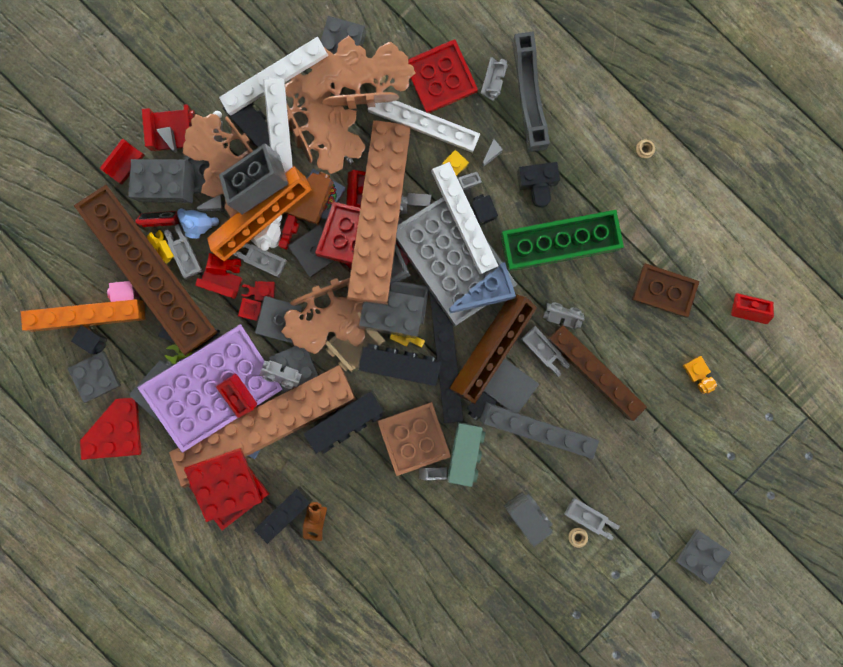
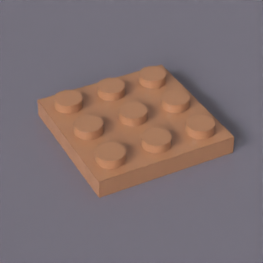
M432 402L377 421L396 476L451 457Z

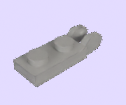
M178 224L175 225V230L180 239L175 241L171 231L168 229L164 231V234L183 278L188 279L203 272L188 238Z
M246 243L242 246L249 249L246 256L238 251L233 254L244 260V262L280 278L287 263V260L268 251H263L253 244Z
M536 326L521 338L524 344L557 377L561 375L560 370L552 364L556 358L564 368L568 369L570 367L569 363L561 356L559 350Z
M574 497L564 513L574 521L611 541L614 538L612 534L602 530L605 523L613 529L618 530L620 527L610 521L605 515Z

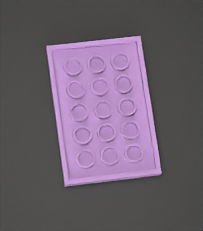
M241 324L138 387V390L182 453L237 419L235 413L216 388L218 384L233 374L239 376L257 402V405L283 389L278 382H268L262 376H259L265 361Z

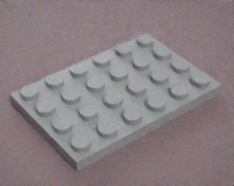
M443 197L398 225L397 243L454 327L485 307L481 306L451 314L449 312V308L459 298L461 299L477 283L484 280L489 273L496 270L502 261L487 241L498 266L483 274H479ZM509 273L510 280L514 288L517 285V283Z

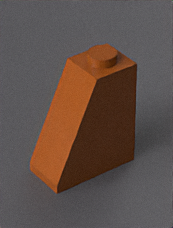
M319 172V175L312 173L307 178L312 190L286 210L284 214L319 225L334 184L330 179V175Z

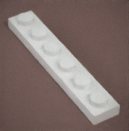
M316 37L219 98L227 113L231 116L265 95L263 79L284 78L285 83L329 55L320 39Z
M284 78L263 79L270 148L279 154L286 173L293 165Z
M398 101L375 103V107L368 108V112L406 125L413 130L472 153L480 136V133Z
M450 162L433 168L431 172L479 274L496 268L498 264Z

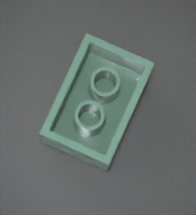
M457 422L447 477L448 483L472 487L473 482H477L478 471L475 468L476 463H480L482 455L479 446L480 443H484L485 432L482 431L483 428L481 426Z

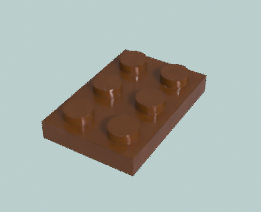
M645 263L642 266L632 300L688 318L700 281Z

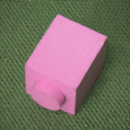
M130 281L109 283L107 295L111 302L140 300L139 293Z

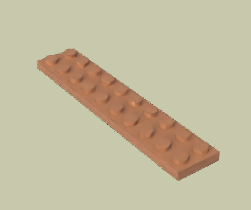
M373 120L347 296L348 300L380 304L388 303L411 127L400 123Z
M338 365L256 407L253 411L233 420L183 453L179 448L169 452L181 487L186 488L190 486L184 471L187 466L238 448L242 449L246 457L356 401L343 368Z

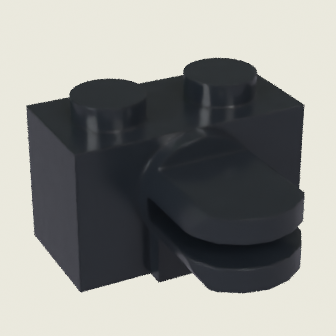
M557 162L519 167L517 171L519 191L531 189L534 206L543 208L550 203V187L557 186L560 181Z

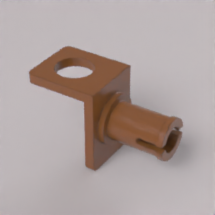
M318 502L308 505L303 525L304 539L322 541L327 508L322 507ZM308 532H314L317 535L313 536L308 534Z

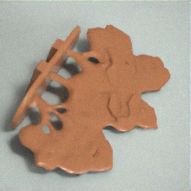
M348 36L338 43L337 53L333 54L325 48L329 56L309 67L312 71L301 79L302 92L307 93L314 100L319 99L328 91L334 94V96L323 100L324 105H348L349 109H356V105L367 104L368 108L375 107V103L398 100V94L383 91L389 86H393L399 91H405L409 87V78L416 74L414 67L408 64V56L404 52L399 51L398 47L392 42L379 47L372 58L366 57V50L360 45L356 46L355 41ZM388 75L389 78L386 84L382 83V86H380L382 77ZM393 78L395 82L390 84V81ZM374 79L378 80L377 84L374 83ZM331 83H334L335 89L331 88ZM364 83H371L376 87V93L361 94L360 87ZM343 87L355 90L353 95H340Z
M300 73L291 78L289 83L285 84L286 96L294 99L292 108H289L287 104L289 131H293L297 148L302 147L310 163L313 161L310 150L314 149L319 153L318 168L328 170L330 174H333L343 168L344 156L359 159L365 150V144L359 135L348 132V127L356 121L357 111L352 109L345 110L343 106L324 105L323 100L330 97V91L325 92L319 99L314 100L309 97L307 93L302 92L301 79L306 75ZM301 97H304V104L300 107H297L298 105H300L298 102ZM298 111L306 114L308 118L307 125L299 127L293 115ZM307 130L315 137L310 145H307L302 131ZM323 144L324 147H323V148H319L318 145Z
M196 114L191 119L192 126L186 129L183 154L193 160H205L210 164V167L204 170L205 183L202 185L201 193L210 197L224 195L219 175L253 152L248 145L250 140L245 133L243 135L239 133L227 116L225 120L232 129L231 134L221 131V120L218 115L209 114L206 117H202ZM217 129L219 132L214 133L213 130ZM214 136H222L223 139L226 137V140L218 142L214 140ZM234 139H239L247 150L240 156H235L230 150V142ZM228 143L227 148H224L223 144ZM226 202L224 208L231 218L237 211L228 206Z
M350 278L340 282L338 279L330 281L329 286L322 289L319 286L313 287L311 293L290 302L293 306L307 302V307L303 312H298L297 310L286 312L284 316L286 326L281 331L284 336L291 338L295 346L305 348L313 354L318 353L325 345L329 332H335L337 339L342 341L349 340L350 344L358 347L365 337L364 329L358 328L360 322L358 312L361 313L363 301L348 300L347 297H335L333 294L334 291L346 286L349 289ZM328 294L331 300L330 305L326 308L316 307L314 299ZM310 309H312V320L307 321V312L311 313ZM318 309L320 314H317L315 310ZM302 314L304 315L303 320L299 318Z

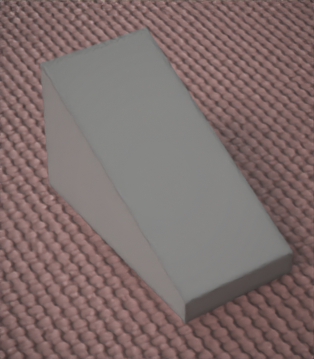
M171 127L156 129L172 151L178 153L173 129Z
M493 139L482 163L483 167L502 153L503 149L495 139Z
M478 172L457 178L463 191L482 183Z
M408 193L407 205L426 208L430 205V194Z
M216 196L198 206L197 209L199 211H224L223 196Z
M447 467L419 468V479H447Z

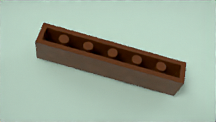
M515 294L516 297L505 302L449 388L458 396L473 404L477 402L537 309L527 297Z
M564 325L559 326L548 338L561 355L628 420L634 421L647 408Z

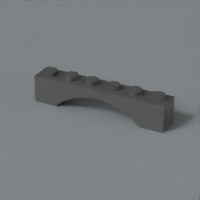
M534 31L518 33L514 35L512 44L528 152L547 150L550 142L540 98Z
M485 402L480 421L486 425L591 459L594 458L599 440L591 436L558 427Z

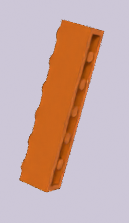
M295 166L285 173L288 185L244 214L237 212L207 237L210 251L221 260H227L312 190L306 177Z
M138 299L21 311L22 331L30 332L81 327V325L94 326L146 320L144 301Z

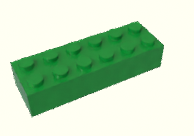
M617 210L502 231L500 235L509 272L615 252L624 248Z

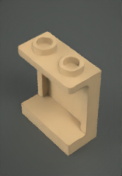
M364 329L365 337L358 347L350 344L349 340L342 341L337 339L336 335L325 344L328 346L326 351L332 357L336 355L341 360L338 364L345 371L349 369L353 372L358 367L362 346L366 347L367 343L380 347L386 341L378 332Z

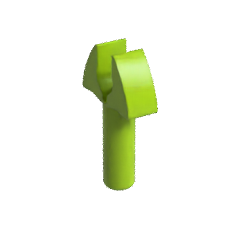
M174 344L166 349L175 350L178 355L174 357L165 355V357L173 364H176L180 359H184L193 353L185 356L179 347Z

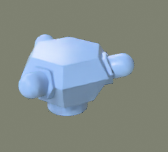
M183 208L177 211L181 226L185 231V236L198 239L209 228L219 224L218 218H210L203 212L185 210Z

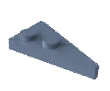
M505 262L501 263L496 270L489 273L484 280L471 288L461 299L459 298L449 308L450 314L514 299L516 295Z

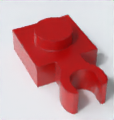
M289 214L287 216L282 231L283 234L278 245L280 248L287 250L290 239L298 231L299 223H297L298 219L295 216Z
M209 253L206 272L226 275V270H230L233 273H240L239 266H241V260L227 259L223 261L214 253Z
M255 281V287L247 284L242 285L243 288L249 289L248 294H241L243 297L255 295V301H263L264 296L275 299V282Z
M242 298L238 316L257 321L262 302Z

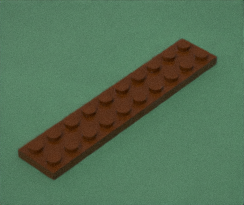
M104 185L74 205L185 356L217 334L215 328L107 185Z

